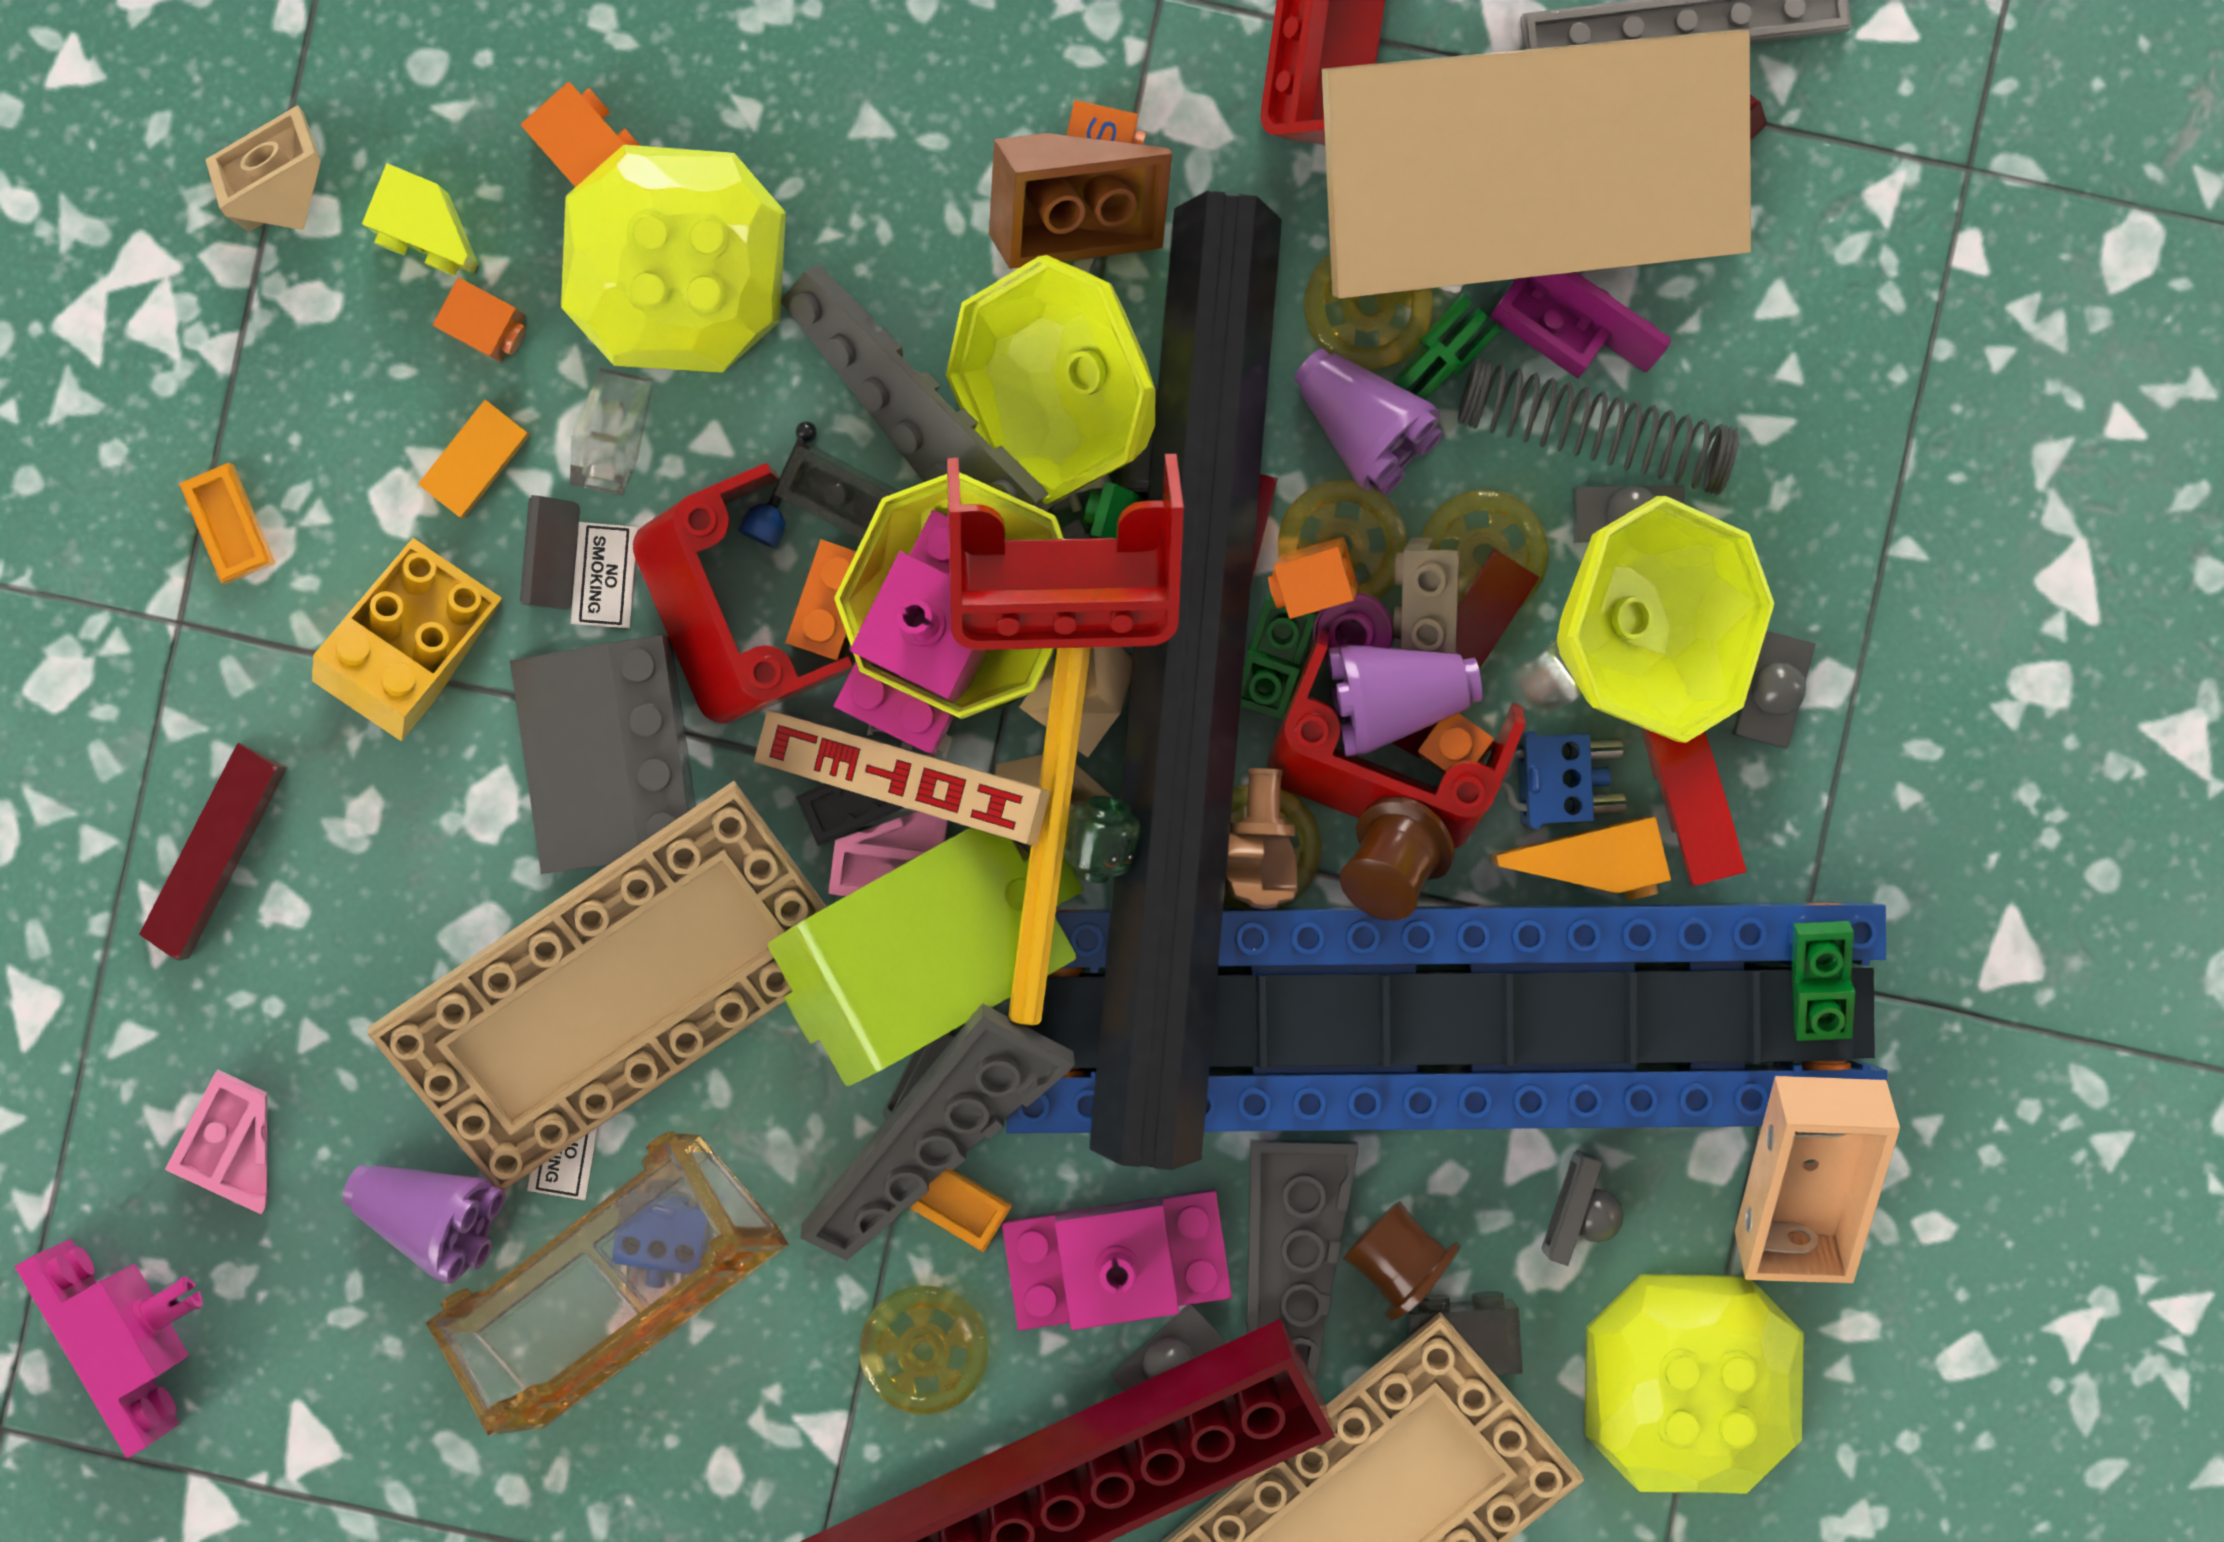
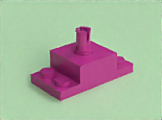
M932 509L910 555L899 551L849 651L888 672L954 703L970 687L988 650L966 648L960 645L952 635L948 517ZM856 662L833 706L931 756H935L954 718L953 715L861 673Z
M1215 1188L1003 1220L1002 1222L1018 1331L1070 1323L1071 1330L1176 1315L1179 1314V1306L1232 1298Z
M68 1239L35 1254L14 1266L126 1458L148 1447L179 1425L175 1417L177 1409L173 1398L165 1388L156 1385L154 1378L189 1357L188 1352L171 1325L172 1322L203 1306L200 1291L181 1302L177 1300L179 1296L196 1287L189 1277H181L176 1283L154 1295L134 1263L96 1282L93 1277L95 1269L91 1258L83 1248L75 1246L72 1239Z

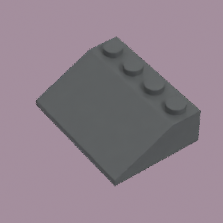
M658 635L610 642L510 660L541 874L609 865L696 806L674 651L668 636Z

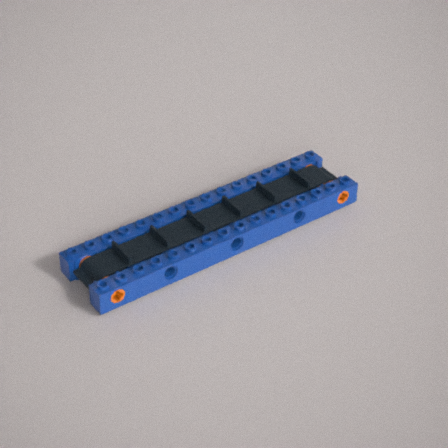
M1873 902L1416 906L1410 916L1396 921L1373 917L1357 907H1278L1266 910L1256 908H1223L1218 966H1251V972L1217 973L1209 1067L1252 1066V1070H1245L1244 1075H1209L1204 1132L1762 1126L1775 1076L1887 1081V1070L1858 1060L1859 1058H1875L1874 968H1851V982L1856 991L1852 1039L1796 1041L1793 1022L1792 967H1744V961H1778L1792 966L1793 923L1849 921L1853 928L1852 963L1870 966V960H1886V905ZM1110 909L1056 910L1055 917L1074 949L1076 959L1047 976L1041 1022L1037 1025L1025 1026L1074 1051L1075 1066L1028 1107L1022 1104L1006 1118V1133H1090L1104 973L1098 972L1099 967H1105ZM1635 962H1688V968H1635ZM1416 964H1469L1470 970H1416ZM1085 967H1090V973L1080 972H1084ZM1779 1061V1065H1745V1062L1761 1064V1062ZM1793 1061H1802V1062H1801V1065H1800V1064L1795 1063V1062H1793ZM1689 1062V1065L1677 1066V1071H1644L1636 1068L1638 1063ZM1470 1064V1068H1461V1073H1424L1417 1068V1065ZM1084 1068H1091V1071H1086Z

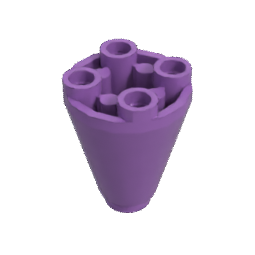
M1325 349L1317 350L1305 360L1294 377V381L1301 387L1300 394L1354 481L1365 491L1371 492L1376 489L1382 496L1391 493L1405 477L1406 472L1403 468L1417 454L1421 457L1429 454L1443 437V432L1437 427L1440 420V410L1432 403L1336 353L1330 355Z
M1343 645L1327 648L1331 679H1339L1340 682L1336 684V688L1330 689L1332 708L1337 713L1339 720L1346 719V724H1342L1340 730L1345 757L1370 753L1469 709L1470 703L1482 701V683L1475 657L1462 659L1460 654L1360 645Z
M373 1165L372 1167L358 1166L348 1178L343 1191V1203L352 1208V1213L433 1279L444 1284L454 1283L469 1267L478 1270L484 1265L492 1248V1241L487 1236L493 1219L501 1211L505 1200V1192L502 1189L493 1186L490 1181L480 1177L384 1165Z

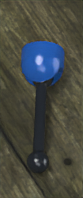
M804 421L796 427L797 441L769 502L751 507L739 526L738 532L765 546L774 549L778 548L786 526L784 517L778 507L807 443L812 442L817 436V429L813 423Z

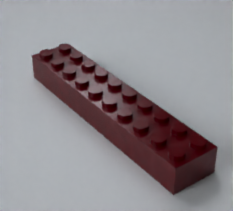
M1278 1319L800 1542H1110L1329 1441L1336 1436L1324 1398L1281 1319Z

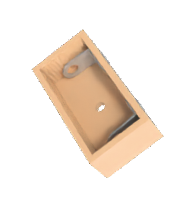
M1775 1076L1734 1231L1745 1280L1854 1283L1900 1130L1886 1080ZM1807 1160H1815L1811 1163H1804Z

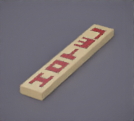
M767 710L754 762L1029 845H1037L1051 792L772 710Z

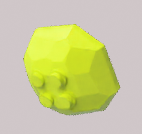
M622 145L565 196L561 308L614 366L723 373L780 322L786 212L735 153Z
M1044 255L1038 256L961 303L946 370L947 380L960 410L964 408L978 422L974 430L994 450L1002 446L1048 492L1049 495L1041 502L1051 504L1132 462L1147 447L1155 427V387L1144 354L1111 283L1053 257Z
M959 472L961 505L980 504L995 509L1004 521L1005 540L1064 539L1055 515ZM947 474L881 499L834 597L851 646L899 551L910 555L932 509L948 517ZM1055 648L988 650L970 687L954 703L888 672L854 654L861 673L959 719H963L1035 692Z
M1656 496L1592 534L1562 612L1557 634L1559 654L1592 708L1676 742L1687 743L1744 707L1775 604L1750 534L1667 496Z
M1640 1274L1586 1326L1584 1435L1639 1492L1747 1494L1802 1441L1804 1333L1753 1280H1745L1744 1276Z

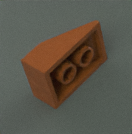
M1052 133L994 139L989 236L1009 269L1020 268L1038 256L1044 255L1065 262L1162 249L1172 152L1169 148Z

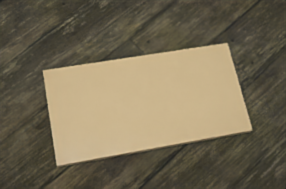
M1750 30L1717 31L1322 69L1332 296L1336 298L1751 252Z
M733 781L368 1027V1036L493 1186L504 1191L785 1001L783 997L793 991L767 944L794 925L827 906L737 783Z
M1439 1312L1326 1405L1335 1438L1225 1488L1161 1542H1509L1581 1484L1584 1479L1576 1466Z

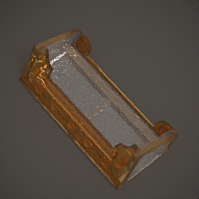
M670 1131L654 1139L646 1147L648 1154L642 1160L644 1170L487 1290L472 1293L469 1288H465L448 1296L440 1304L442 1311L426 1322L488 1436L545 1428L789 1245L776 1223L700 1135L679 1134Z

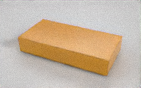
M484 400L418 485L458 517L465 519L530 437V434L489 401Z
M228 462L179 483L222 584L231 583L276 564L234 464Z
M947 1168L929 1183V1191L909 1208L984 1253L1012 1207V1203L956 1169L952 1171Z

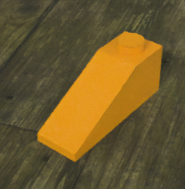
M1643 816L1490 854L1492 865L1614 893L1625 892L1626 900L1655 895L1659 893L1658 883L1671 881L1655 816Z

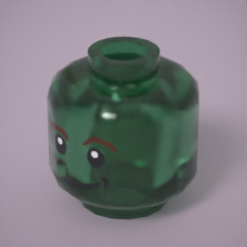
M1093 796L1087 802L1077 805L1071 811L1067 824L1063 857L1071 867L1077 869L1076 874L1081 879L1092 883H1105L1109 880V877L1124 875L1132 867L1141 827L1138 819L1131 813V807L1127 803L1113 797Z

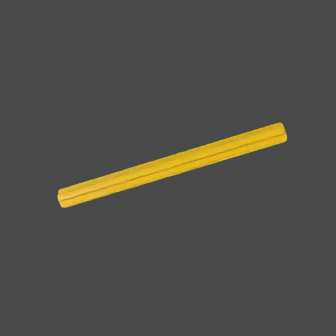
M1091 647L1057 648L1039 780V788L1051 792L1037 845H1031L1008 1013L1009 1020L1018 1024L1037 1025L1042 1019Z

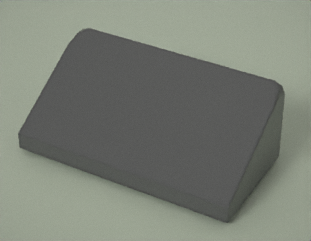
M531 495V498H529L520 592L522 604L540 608L570 609L580 515L579 504L538 495Z

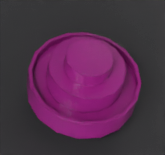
M1357 592L1354 601L1320 610L1314 622L1313 640L1319 627L1328 630V648L1343 645L1391 648L1393 644V621L1390 612L1380 600L1366 593ZM1326 651L1323 660H1324V661L1327 663V665H1328L1327 651Z

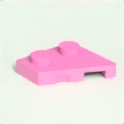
M915 812L835 840L828 894L848 896L945 842L948 820L922 812Z
M217 1070L165 1170L262 1215L268 1203V1093Z

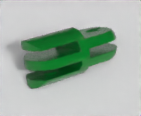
M1463 292L1419 339L1420 344L1423 346L1422 349L1395 378L1394 384L1406 390L1436 360L1437 363L1411 390V393L1426 400L1451 373L1458 377L1502 328L1496 322L1490 323L1456 357L1455 354L1474 335L1487 318V314L1480 307H1477L1467 314L1441 342L1438 340L1470 306L1472 299Z

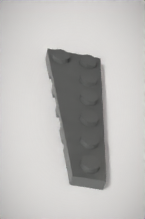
M819 264L804 271L781 298L782 304L794 320L801 326L828 363L843 379L923 482L947 474V458H958L960 473L1035 507L1049 495L1044 487L1002 446L994 450L974 430L978 422L964 408L956 412L937 393L940 384L927 371L924 373L916 372L903 359V347L884 328L879 327L871 315Z
M982 1003L801 1224V1239L847 1261L898 1218L902 1210L911 1207L929 1191L930 1182L947 1168L953 1171L965 1161L966 1152L984 1136L990 1139L1004 1127V1119L1022 1104L1028 1107L1075 1066L1074 1051L1023 1024L1010 1021L1008 1016Z
M1250 1139L1247 1333L1281 1319L1315 1381L1321 1355L1326 1317L1330 1307L1333 1279L1340 1253L1344 1220L1348 1210L1358 1156L1357 1141Z

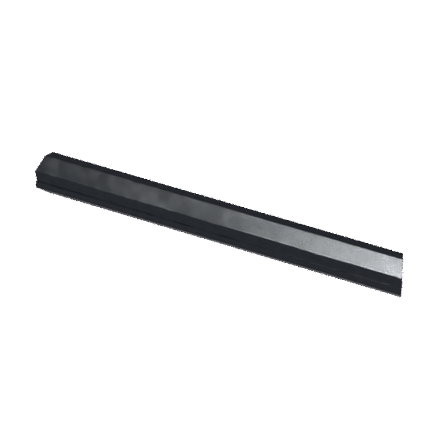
M1207 190L1174 208L1147 501H1163L1165 454H1176L1184 505L1179 624L1176 633L1168 641L1155 646H1134L1116 844L1128 840L1133 841L1118 845L1115 853L1118 854V859L1114 864L1117 862L1118 864L1114 867L1089 1138L1090 1150L1122 1166L1154 1167L1155 1169L1173 1170L1202 1160L1282 219L1257 195L1225 194V192ZM1133 851L1132 858L1127 860L1129 852Z

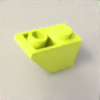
M386 163L362 222L365 227L377 234L374 243L404 256L408 247L427 254L424 262L426 265L452 276L456 275L458 268L475 274L478 262L450 195L437 183Z

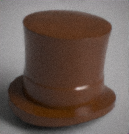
M1397 796L1375 801L1364 810L1358 820L1356 836L1360 846L1342 868L1340 885L1347 898L1363 912L1383 920L1396 921L1405 919L1414 912L1426 881L1438 879L1446 875L1451 868L1455 858L1451 835L1437 814L1426 805L1414 799Z
M1399 1201L1364 1231L1343 1259L1369 1279L1391 1304L1384 1314L1391 1321L1411 1311L1425 1298L1455 1259L1461 1246L1454 1242L1445 1248L1418 1224L1401 1201Z

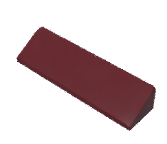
M1493 548L1458 601L1457 654H1460L1462 659L1475 657L1480 669L1540 577ZM1437 723L1392 743L1421 759L1418 750Z
M241 743L236 744L139 933L140 936L178 961L190 958L287 769L286 766Z

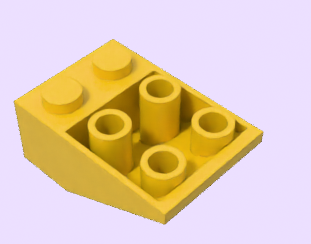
M412 538L314 653L312 682L402 742L435 702L502 603V598Z

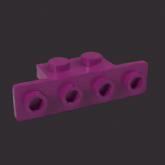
M1577 272L1512 279L1513 283L1489 316L1577 379L1587 369L1603 344L1641 371L1648 372L1672 342L1671 338L1658 330L1654 324L1635 314L1614 299L1607 291L1598 288Z

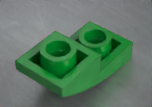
M1105 481L1101 494L1091 491L1084 514L1083 523L1092 526L1090 539L1117 538V522L1122 511L1131 504L1146 500L1133 491Z
M1266 595L1244 661L1241 707L1283 720L1317 617V611L1289 619L1286 606L1276 608L1272 596Z
M1849 921L1793 923L1792 1000L1794 1036L1796 1041L1852 1039L1856 991L1851 982L1854 931Z

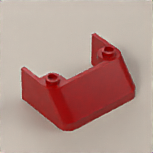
M1385 0L1276 1L1260 113L1262 126L1267 133L1286 140L1325 145L1322 69L1376 64Z
M1165 454L1163 501H1141L1125 508L1118 518L1117 538L1005 540L1004 521L995 509L980 504L961 505L959 459L947 458L951 632L954 639L960 645L973 650L1155 646L1168 641L1176 633L1179 624L1184 515L1176 454Z
M767 462L685 497L644 524L637 531L633 540L635 559L697 705L705 717L717 723L727 724L739 721L845 676L851 672L856 662L855 658L847 656L798 677L790 657L779 648L764 645L739 654L697 553L717 545L727 535L730 526V516L725 504L778 482L779 477L776 470Z
M1319 627L1269 751L1267 769L1283 770V775L1281 776L1282 789L1356 818H1360L1364 810L1373 802L1383 798L1398 796L1414 799L1429 807L1440 817L1451 835L1454 849L1462 846L1469 839L1496 797L1526 726L1523 707L1512 702L1486 765L1474 761L1458 762L1446 770L1438 787L1356 755L1345 757L1343 750L1335 748L1341 730L1337 713L1328 704L1308 696L1328 648L1329 631Z

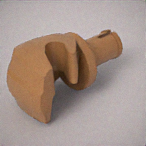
M1248 768L1247 817L1241 818V822L1230 823L1225 887L1230 898L1246 902L1252 908L1266 910L1275 908L1282 903L1294 901L1296 898L1297 863L1289 838L1295 837V825H1286L1285 820L1280 819V789L1283 770Z

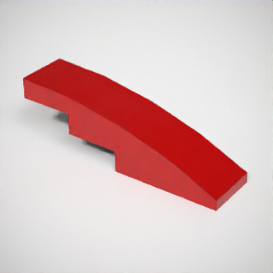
M1640 727L1654 780H1658L1671 831L1677 835L1689 885L1696 886L1746 873L1732 816L1706 733L1703 732L1687 743H1682Z

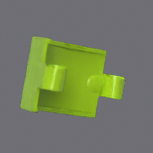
M970 827L815 913L768 942L767 945L793 991L783 997L806 1040H809L811 1044L818 1040L821 1041L846 1086L855 1084L887 1068L965 1024L982 1003L993 1008L1011 997L1029 859L1025 861L1022 859L1011 839ZM1064 853L1057 906L1085 891ZM1056 917L1047 976L1076 959V953Z

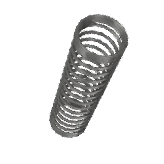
M1478 357L1472 365L1459 409V425L1463 423L1464 426L1469 425L1470 428L1473 427L1475 429L1478 427L1493 383L1501 370L1497 401L1489 429L1490 433L1495 432L1505 399L1518 374L1513 410L1506 433L1507 438L1512 436L1524 398L1535 379L1530 415L1523 437L1524 443L1529 440L1543 397L1552 383L1548 415L1540 441L1541 448L1546 444L1555 413L1564 393L1568 389V403L1562 432L1557 445L1558 452L1563 449L1570 422L1579 401L1585 393L1582 425L1573 453L1575 457L1580 453L1588 423L1602 397L1601 419L1590 456L1591 461H1594L1598 455L1605 427L1615 406L1619 402L1618 424L1607 459L1608 466L1614 462L1622 431L1632 410L1636 406L1635 429L1624 463L1625 471L1631 466L1638 437L1649 414L1653 411L1651 439L1643 459L1641 474L1644 475L1648 471L1657 436L1665 420L1670 415L1669 438L1659 466L1658 479H1662L1665 475L1674 440L1682 424L1687 420L1686 443L1675 473V484L1677 485L1681 482L1690 446L1698 430L1704 424L1703 448L1693 473L1691 487L1695 489L1699 484L1707 451L1716 433L1717 435L1705 467L1703 489L1705 493L1709 491L1710 494L1715 493L1717 496L1723 492L1727 485L1739 447L1740 433L1738 428L1733 429L1732 426L1728 428L1727 425L1719 424L1710 433L1709 424L1706 419L1699 421L1693 428L1689 414L1683 416L1676 424L1675 415L1672 410L1665 412L1659 420V413L1655 405L1649 407L1642 416V407L1638 400L1631 403L1625 412V402L1622 396L1615 398L1608 408V398L1604 391L1597 394L1590 406L1591 393L1588 387L1581 389L1573 402L1574 388L1571 382L1566 383L1561 388L1556 398L1557 383L1554 377L1546 381L1539 394L1540 378L1537 372L1530 375L1522 390L1523 373L1520 368L1513 371L1505 385L1506 368L1503 363L1495 368L1492 375L1491 360L1486 361L1485 358L1481 360Z

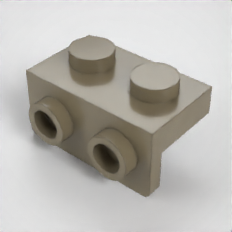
M1412 537L1405 547L1404 553H1397L1395 585L1403 586L1402 606H1396L1394 611L1393 637L1401 639V649L1457 654L1460 554L1454 550H1433V538Z

